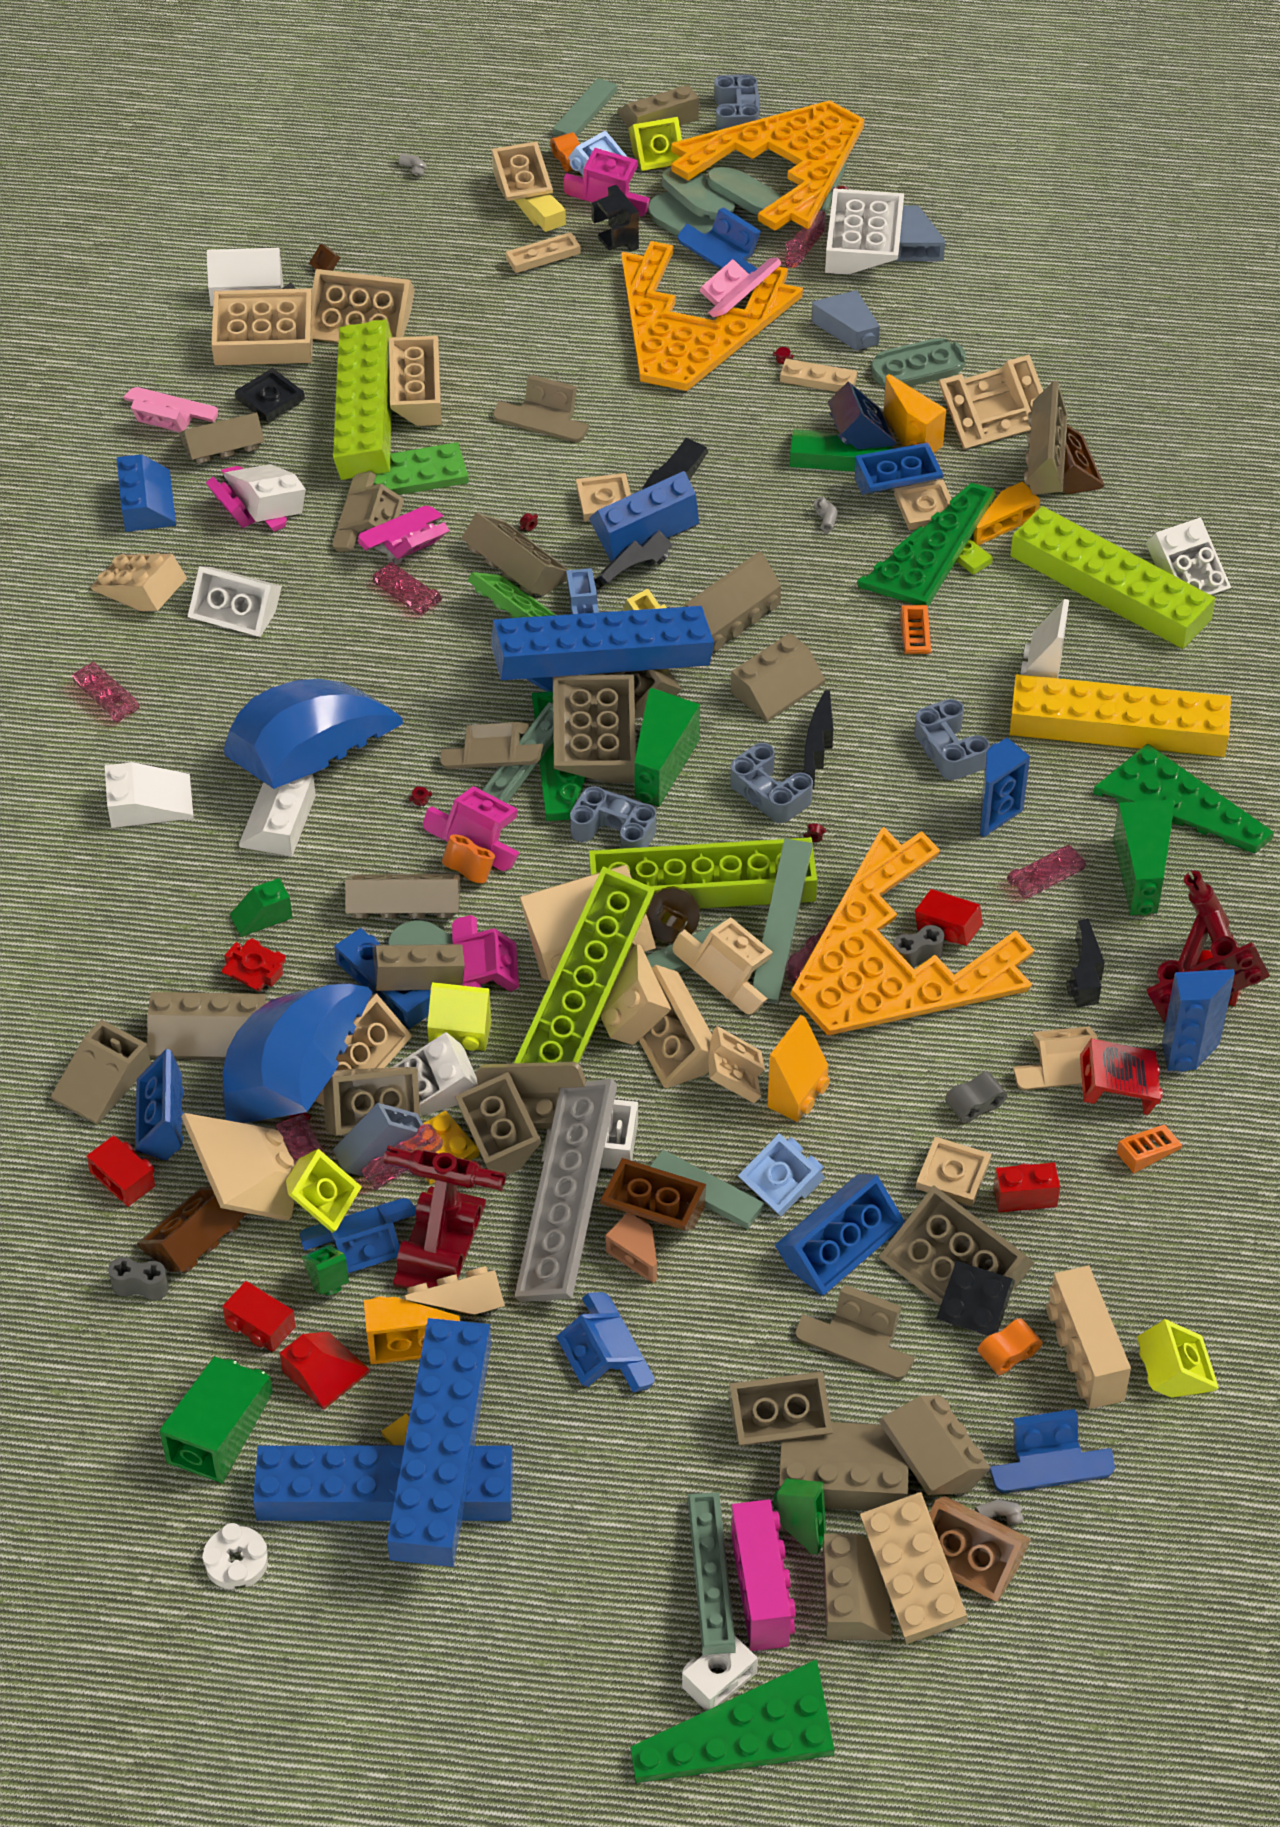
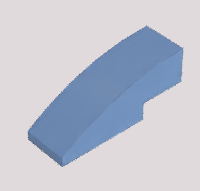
M592 568L566 570L571 614L599 613Z

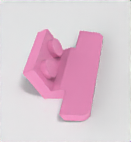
M769 258L755 272L750 274L732 259L700 289V292L715 306L708 313L712 317L727 313L781 265L779 258Z
M139 387L132 388L123 396L126 401L133 402L131 410L138 422L177 432L185 430L193 418L214 423L218 417V409L214 406Z

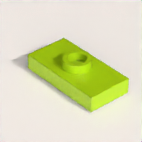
M969 539L956 562L975 575L992 564L993 557Z

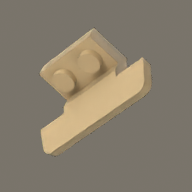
M731 917L711 930L703 944L685 929L679 933L672 946L674 954L744 1013H756L768 998L747 981L754 970L770 960L773 952Z
M1090 1026L1033 1032V1043L1039 1050L1040 1064L1013 1067L1018 1088L1021 1090L1081 1085L1080 1053L1091 1038L1097 1039L1096 1033Z

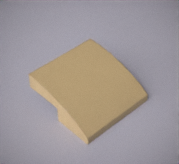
M717 1026L713 1030L709 1048V1078L750 1102L755 1103L761 1097L758 1076L765 1070L762 1052Z

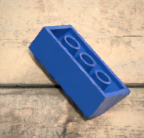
M685 471L597 510L589 520L610 561H612L634 540L641 546L658 530L666 538H670L698 525L699 516L696 493Z
M1234 969L1175 973L1162 1038L1167 1071L1184 1072L1195 1070L1220 1045L1235 975Z
M857 1174L779 1240L775 1247L789 1270L819 1295H825L892 1237L905 1221L878 1175Z

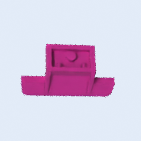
M594 148L583 168V178L568 173L564 176V192L567 195L592 203L607 197L608 187L617 185L639 211V217L647 213L650 200L648 197L629 192V182L638 167L637 160L599 148Z
M234 466L222 469L221 471L225 474V472L241 470L243 468ZM214 476L205 482L215 497L242 528L256 522L231 485L228 486L224 481L220 484ZM284 516L264 521L275 532L286 526L287 518Z
M423 506L360 533L358 543L366 551L384 544L397 559H400L435 544L449 532V529L445 522L437 526L432 523L441 519L444 515L431 506Z
M474 786L454 800L449 815L433 806L426 811L423 821V827L426 831L447 842L450 835L453 834L469 838L477 846L494 853L495 859L492 866L499 870H510L520 853L498 841L501 829L517 818L518 809Z
M472 915L455 919L452 923L453 944H461L463 947L465 965L463 986L481 988V984H486L493 980L497 985L502 986L509 992L519 988L516 942L495 928L477 932V918Z

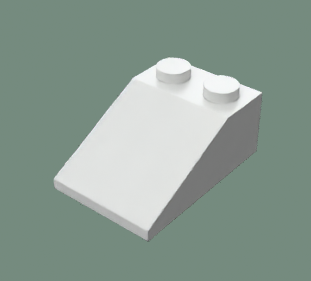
M271 464L225 472L224 477L256 522L302 513L306 489L294 473Z
M1064 599L1033 631L1031 643L1026 642L1024 658H1028V662L1022 661L1020 675L1058 678L1069 600Z
M133 762L105 765L107 807L111 828L194 818L190 774Z

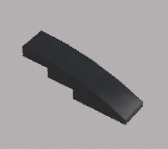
M830 690L823 692L814 710L807 732L804 751V773L812 778L813 789H815V769H824V748H833L834 729Z

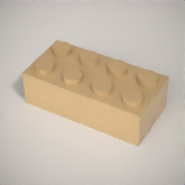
M1090 1266L1054 1273L1052 1286L1049 1287L1050 1301L1046 1304V1311L1049 1320L1054 1321L1056 1324V1336L1060 1347L1064 1346L1067 1352L1066 1362L1068 1369L1071 1373L1075 1372L1077 1378L1076 1387L1080 1398H1085L1089 1409L1125 1401L1131 1367Z
M919 1492L861 1513L860 1517L906 1644L967 1623L966 1611L922 1493Z

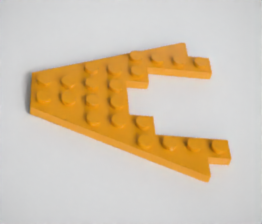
M830 100L673 142L671 144V152L680 156V158L671 163V171L689 181L734 150L754 159L769 149L796 164V166L788 170L787 179L798 184V186L758 213V221L775 231L790 220L809 229L864 128V119Z
M650 241L644 256L622 252L621 254L640 382L688 391L803 296V288L784 284L788 276V268L778 267L754 288L745 310L732 307L727 313L717 316L715 320L672 312L676 303V296L656 292L673 255V245Z
M885 827L881 828L792 988L790 995L828 1036L1027 992L1032 986V983L1018 970L1017 966L1030 958L1035 950L1016 930L955 975L936 955L916 969H913L879 932L897 917V913L881 896L935 859L940 853L939 848L922 831L901 845Z

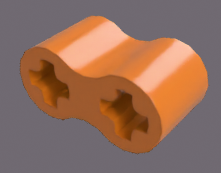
M574 132L550 139L551 151L554 157L560 161L565 172L573 170L568 157L575 147L580 145Z
M453 834L449 837L441 862L446 867L460 872L470 881L485 883L487 882L495 855L491 851L477 846L469 838Z
M1022 1318L1011 1322L1002 1331L984 1339L978 1346L977 1352L997 1375H1002L1018 1362L1036 1354L1043 1342Z

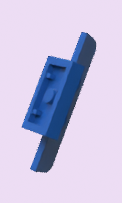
M724 207L718 210L712 230L706 234H703L688 223L678 234V241L681 245L720 270L732 259L748 274L758 269L746 260L753 255L761 231Z
M401 1198L344 1216L337 1230L333 1233L323 1224L305 1228L300 1232L301 1242L304 1250L333 1242L336 1249L344 1253L347 1270L350 1273L397 1258L400 1245L393 1222L415 1216L416 1208L409 1199Z
M604 1292L587 1293L582 1299L590 1314H581L556 1336L581 1385L589 1387L606 1371L612 1368L615 1370L621 1369L633 1393L651 1388L655 1378L611 1297Z
M1075 1409L1013 1418V1447L1017 1462L990 1466V1475L998 1492L1010 1493L1107 1478L1113 1474L1115 1465L1112 1448L1088 1452L1081 1451L1078 1443V1415Z

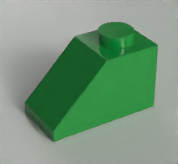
M280 878L253 887L230 913V918L240 937L293 919L290 897Z
M328 1245L302 1256L313 1289L319 1294H325V1296L336 1294L342 1290L341 1286L349 1283L347 1262L344 1253Z
M786 1478L781 1488L775 1491L773 1500L774 1509L778 1510L780 1524L811 1554L818 1555L823 1546L824 1534H826L823 1482Z

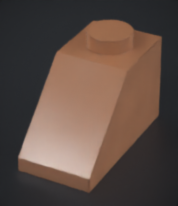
M626 1213L606 1234V1252L654 1283L657 1280V1260L652 1227L644 1218Z

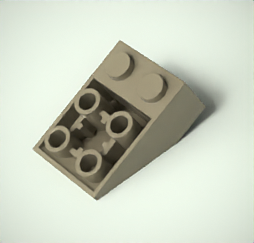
M101 1019L81 1041L54 1089L51 1099L89 1121L98 1124L134 1085L137 1078L151 1065L148 1045Z

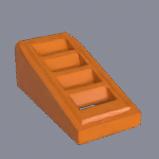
M902 605L900 625L904 654H931L928 605ZM908 620H921V622H908ZM909 628H922V630H909ZM923 635V638H909V636ZM910 643H924V646H910Z
M1164 1124L1118 1141L1116 1153L1129 1169L1136 1173L1180 1150L1182 1144ZM1163 1135L1169 1144H1165L1160 1136ZM1152 1140H1155L1160 1147L1157 1148L1152 1143ZM1146 1144L1150 1150L1147 1151L1143 1145ZM1135 1149H1138L1141 1153L1138 1154Z

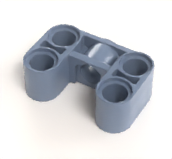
M721 75L715 78L714 102L719 105L716 108V131L759 119L760 96L758 94L757 78L752 75Z
M947 699L918 710L915 721V738L924 748L926 755L935 764L940 774L948 780H956L985 769L986 752L990 745L989 741L980 735L958 740L955 734L962 729L964 707L956 699Z
M757 743L732 761L730 785L733 790L747 799L751 805L761 810L772 821L785 823L811 804L813 780L810 775L800 772L791 775L783 782L775 781L770 777L774 772V748L768 743Z
M589 787L582 792L571 810V836L576 841L586 842L595 836L600 826H608L620 831V849L648 847L656 834V809L649 804L603 790L600 787Z

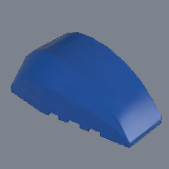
M326 679L295 680L272 687L253 697L238 712L229 730L224 753L226 757L275 789L328 767V760L334 757L337 760L347 756L346 750L355 745L356 748L367 745L366 739L373 735L376 738L383 736L402 725L403 720L400 715L386 705L343 682Z
M354 984L326 985L289 993L270 1000L252 1013L236 1032L226 1053L223 1068L222 1095L226 1120L248 1123L308 1112L339 1065V1062L336 1060L338 1053L339 1055L344 1054L347 1048V1044L344 1042L347 1034L350 1036L354 1033L356 1029L353 1023L355 1017L359 1018L362 1016L372 991L368 987Z

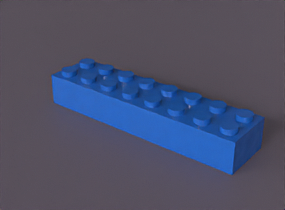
M702 606L493 619L491 646L500 679L514 680L710 666L714 640Z
M428 1318L387 1538L389 1560L454 1567L492 1345L490 1324Z
M258 1446L253 1497L256 1520L391 1521L404 1446ZM474 1446L462 1521H512V1446Z

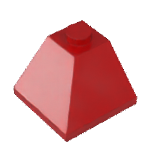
M330 1332L302 1334L280 1352L282 1372L323 1410L370 1373V1369Z

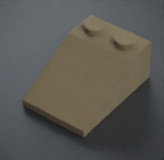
M417 1067L338 1070L334 1072L323 1088L326 1131L336 1136L348 1134L377 1103L417 1113L420 1117Z

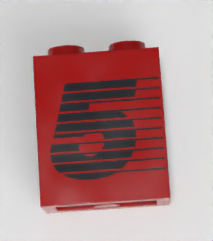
M1093 1038L1090 1039L1080 1053L1083 1101L1095 1104L1104 1091L1142 1099L1143 1114L1149 1115L1162 1099V1088L1159 1087L1160 1065L1157 1064L1156 1051Z

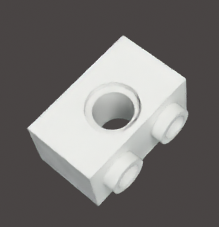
M736 1636V1653L702 1655L699 1659L693 1658L683 1669L682 1688L705 1711L725 1702L757 1674L758 1658ZM713 1668H722L723 1670H725V1672L716 1674L711 1672L710 1670Z

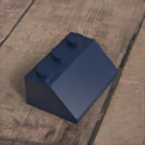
M849 381L828 401L831 410L830 415L835 420L834 426L839 431L838 437L846 445L852 444L857 449L894 446L897 443L883 409Z

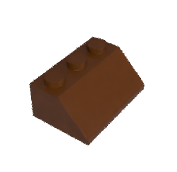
M1067 424L1063 492L1065 494H1073L1102 489L1105 486L1083 434Z
M622 1158L600 1200V1204L687 1231L695 1228L705 1208L706 1184Z
M200 1187L142 1238L137 1245L155 1261L164 1265V1268L169 1272L185 1273L197 1265L198 1261L196 1259L203 1253H209L214 1250L220 1243L218 1240L225 1233L229 1234L235 1231L241 1225L240 1220L247 1213L220 1208L212 1187Z

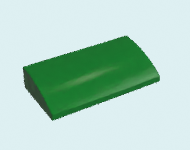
M793 429L790 467L855 472V456L890 450L892 446L857 449L852 444L846 445L838 437L839 432Z

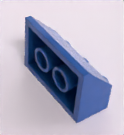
M928 443L855 456V481L862 495L933 482L943 478V472Z
M142 454L116 457L125 532L176 526L170 469Z
M1005 738L998 744L991 745L986 752L980 815V835L982 837L987 836L1024 809L1030 756L1008 738Z
M165 1049L137 1078L135 1151L165 1161L180 1150L184 1139L183 1135H181V1123L183 1121L181 1116L184 1114L182 1111V1098L184 1095L182 1073L172 1051L169 1049Z

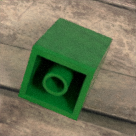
M650 688L634 762L635 799L660 807L700 741V704Z
M1174 799L1118 803L1113 841L1130 915L1158 913L1172 826Z
M214 1356L159 1430L166 1463L223 1484L273 1393L270 1376L260 1369H249L239 1365L232 1359H221Z

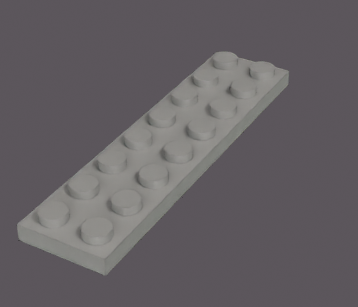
M613 1079L586 1081L585 1087L560 1088L514 1295L520 1302L573 1298L618 1085Z

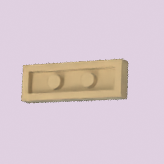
M569 232L506 251V260L513 271L518 273L581 254V246L573 234Z
M785 359L780 374V382L838 392L848 381L855 386L857 380V371L791 359Z

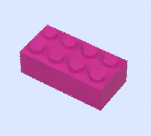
M770 1499L732 1504L731 1540L750 1651L789 1647L790 1634H795L794 1618H796L794 1599L789 1597L788 1589H791L789 1570L784 1569L783 1560L786 1559L784 1541L779 1540L778 1533L780 1531V1518L778 1511H772Z

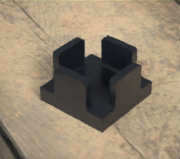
M617 185L608 187V196L591 204L592 221L598 223L608 219V225L612 228L598 233V239L607 250L626 246L630 252L639 249V211Z

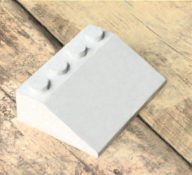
M833 189L825 273L852 274L898 259L904 193Z

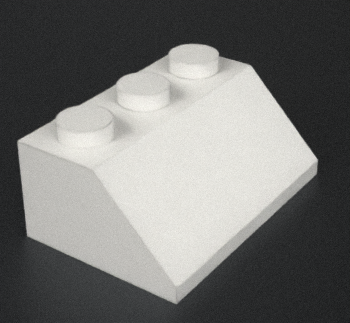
M280 248L207 250L208 289L211 306H213L214 291L283 288Z
M199 566L188 617L261 637L276 612L282 586L213 567Z
M313 774L275 789L263 783L243 832L239 847L292 857L316 796Z

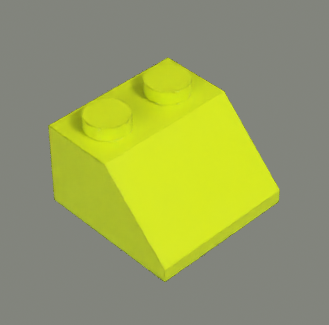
M678 117L633 124L628 128L632 151L640 171L669 167L671 163L680 158V156L671 152V144L682 140Z
M432 982L427 1026L429 1043L447 1032L463 1045L466 1050L486 1051L491 1028L489 989Z
M319 1149L299 1158L286 1179L288 1195L332 1233L337 1230L362 1187Z
M1164 1319L1137 1336L1140 1347L1139 1355L1145 1363L1148 1373L1147 1381L1154 1391L1174 1398L1212 1392L1219 1389L1201 1335Z

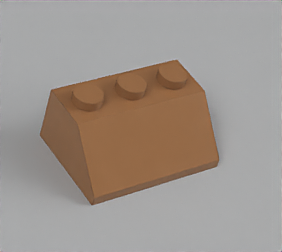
M946 1496L936 1499L929 1514L954 1581L998 1602L1017 1572L1031 1538Z

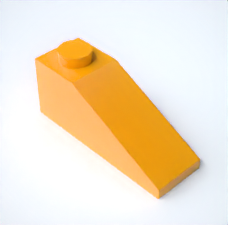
M1023 481L1002 490L986 510L974 530L973 542L979 546L1022 526L1039 509L1040 499L1036 495H1032L1031 489Z

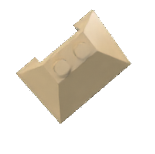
M1030 355L1008 360L1002 368L964 378L962 374L938 381L964 450L1031 431L1028 413L1032 412L1033 401L1043 392Z
M184 1113L181 1118L220 1208L289 1221L292 1217L295 1200L288 1195L286 1179L295 1165L279 1130Z

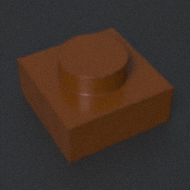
M320 243L308 264L314 269L333 271L341 257L328 246Z

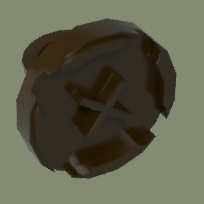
M669 886L655 891L646 912L652 935L658 940L667 943H674L679 933L683 932L684 929L692 935L697 929L700 919L699 906L693 895L685 889L676 886Z

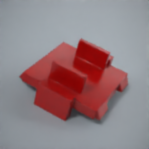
M253 938L248 939L242 947L240 943L235 942L224 955L226 965L223 967L222 973L259 992L266 984L272 987L283 975L282 965L286 962V955L279 951L273 952L261 946V942Z

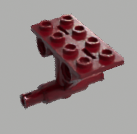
M1196 870L1191 871L1194 876L1193 879L1189 873H1186L1183 879L1189 889L1188 897L1197 916L1178 961L1168 960L1163 962L1157 970L1160 983L1146 989L1149 998L1164 1023H1166L1174 976L1177 972L1234 969L1235 975L1230 996L1250 985L1258 984L1270 976L1253 942L1241 947L1238 946L1228 928L1229 919L1213 888L1204 882L1201 873ZM1209 935L1212 942L1210 949L1213 957L1197 964Z
M388 1145L384 1155L385 1165L409 1169L412 1175L435 1180L434 1187L430 1186L427 1192L422 1191L416 1207V1222L408 1241H402L398 1251L397 1271L393 1279V1286L407 1290L409 1287L427 1283V1287L432 1288L438 1286L436 1281L438 1279L457 1275V1279H459L485 1209L486 1199L459 1193L457 1185L471 1189L478 1185L502 1192L506 1182V1172L481 1168L478 1162L454 1157L446 1152L436 1153L419 1148L412 1152Z

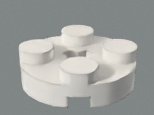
M235 1523L227 1524L222 1530L215 1533L206 1543L202 1556L209 1579L225 1589H235V1586H242L244 1584L246 1587L253 1585L264 1575L268 1566V1550L262 1536L251 1528L239 1526ZM240 1552L243 1560H235L233 1563L229 1562L230 1554Z

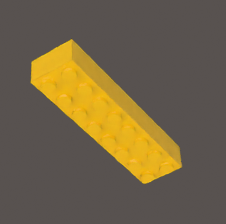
M1016 674L1009 735L1140 749L1149 744L1159 751L1225 757L1229 739L1231 696Z

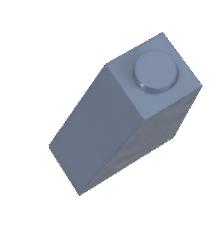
M903 205L899 253L896 261H944L945 239L918 205Z
M857 290L812 302V322L857 351L879 345L880 326Z
M377 1103L337 1144L333 1151L338 1159L339 1167L344 1172L365 1177L384 1165V1155L388 1145L409 1150L424 1141L429 1134L417 1113Z

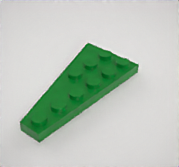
M970 483L950 500V505L941 513L937 511L926 526H920L892 550L893 554L884 562L879 561L873 566L874 570L866 577L863 575L857 580L858 587L914 605H928L929 607L994 499V489Z
M553 691L532 693L534 721L549 702L553 703ZM553 742L539 760L546 821L569 820L571 810L581 795L586 777L554 769Z
M1146 744L1094 786L1093 794L1101 797L1106 794L1117 798V803L1174 799L1172 823L1182 827L1184 824L1195 827L1198 833L1206 836L1208 833L1222 837L1225 843L1252 853L1258 852L1273 839L1274 831L1149 744Z
M817 1659L631 1746L635 1783L834 1756L835 1749Z

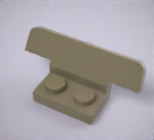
M530 375L527 378L525 401L521 406L498 401L494 410V419L499 423L575 443L581 442L589 429V424L570 420L574 414L577 386L535 375Z
M371 471L358 473L352 479L332 543L337 552L353 551L358 532H363L365 529L369 530L400 516L404 498L381 483L373 485L376 474Z
M513 722L467 725L465 747L441 749L440 761L446 769L533 765L540 760L544 744L519 745L520 735H524L527 732L529 723Z
M576 1062L483 1064L476 1071L478 1085L509 1072L535 1129L552 1128L560 1088L585 1087L586 1083L583 1070Z
M844 1285L840 1291L836 1313L830 1324L802 1314L796 1329V1338L799 1342L895 1380H902L906 1377L915 1358L889 1348L896 1333L902 1306Z

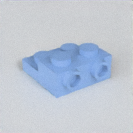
M605 130L575 147L568 159L572 169L579 171L583 175V168L594 148L626 157L627 155Z
M780 1133L751 1161L738 1177L779 1216H782L801 1196L805 1199L825 1177L821 1172L824 1167L812 1155L807 1159L801 1153L803 1148L792 1137L786 1140Z

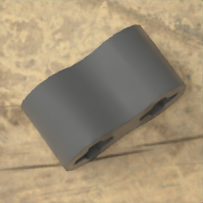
M928 925L916 934L897 936L893 947L914 969L916 965L926 962L934 955L939 959L942 957L944 932L937 926Z
M983 1072L970 1082L953 1087L946 1094L945 1101L963 1123H968L976 1119L980 1114L1000 1107L1007 1099V1093L990 1072Z
M119 1257L109 1265L108 1272L112 1289L119 1296L139 1294L149 1300H159L165 1297L169 1291L166 1270L160 1262L137 1263L130 1258Z

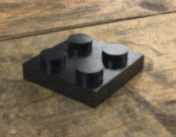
M274 368L269 369L235 390V398L254 413L257 412L258 416L266 422L271 421L305 399L304 391Z
M956 1261L936 1319L985 1336L998 1333L1015 1280Z

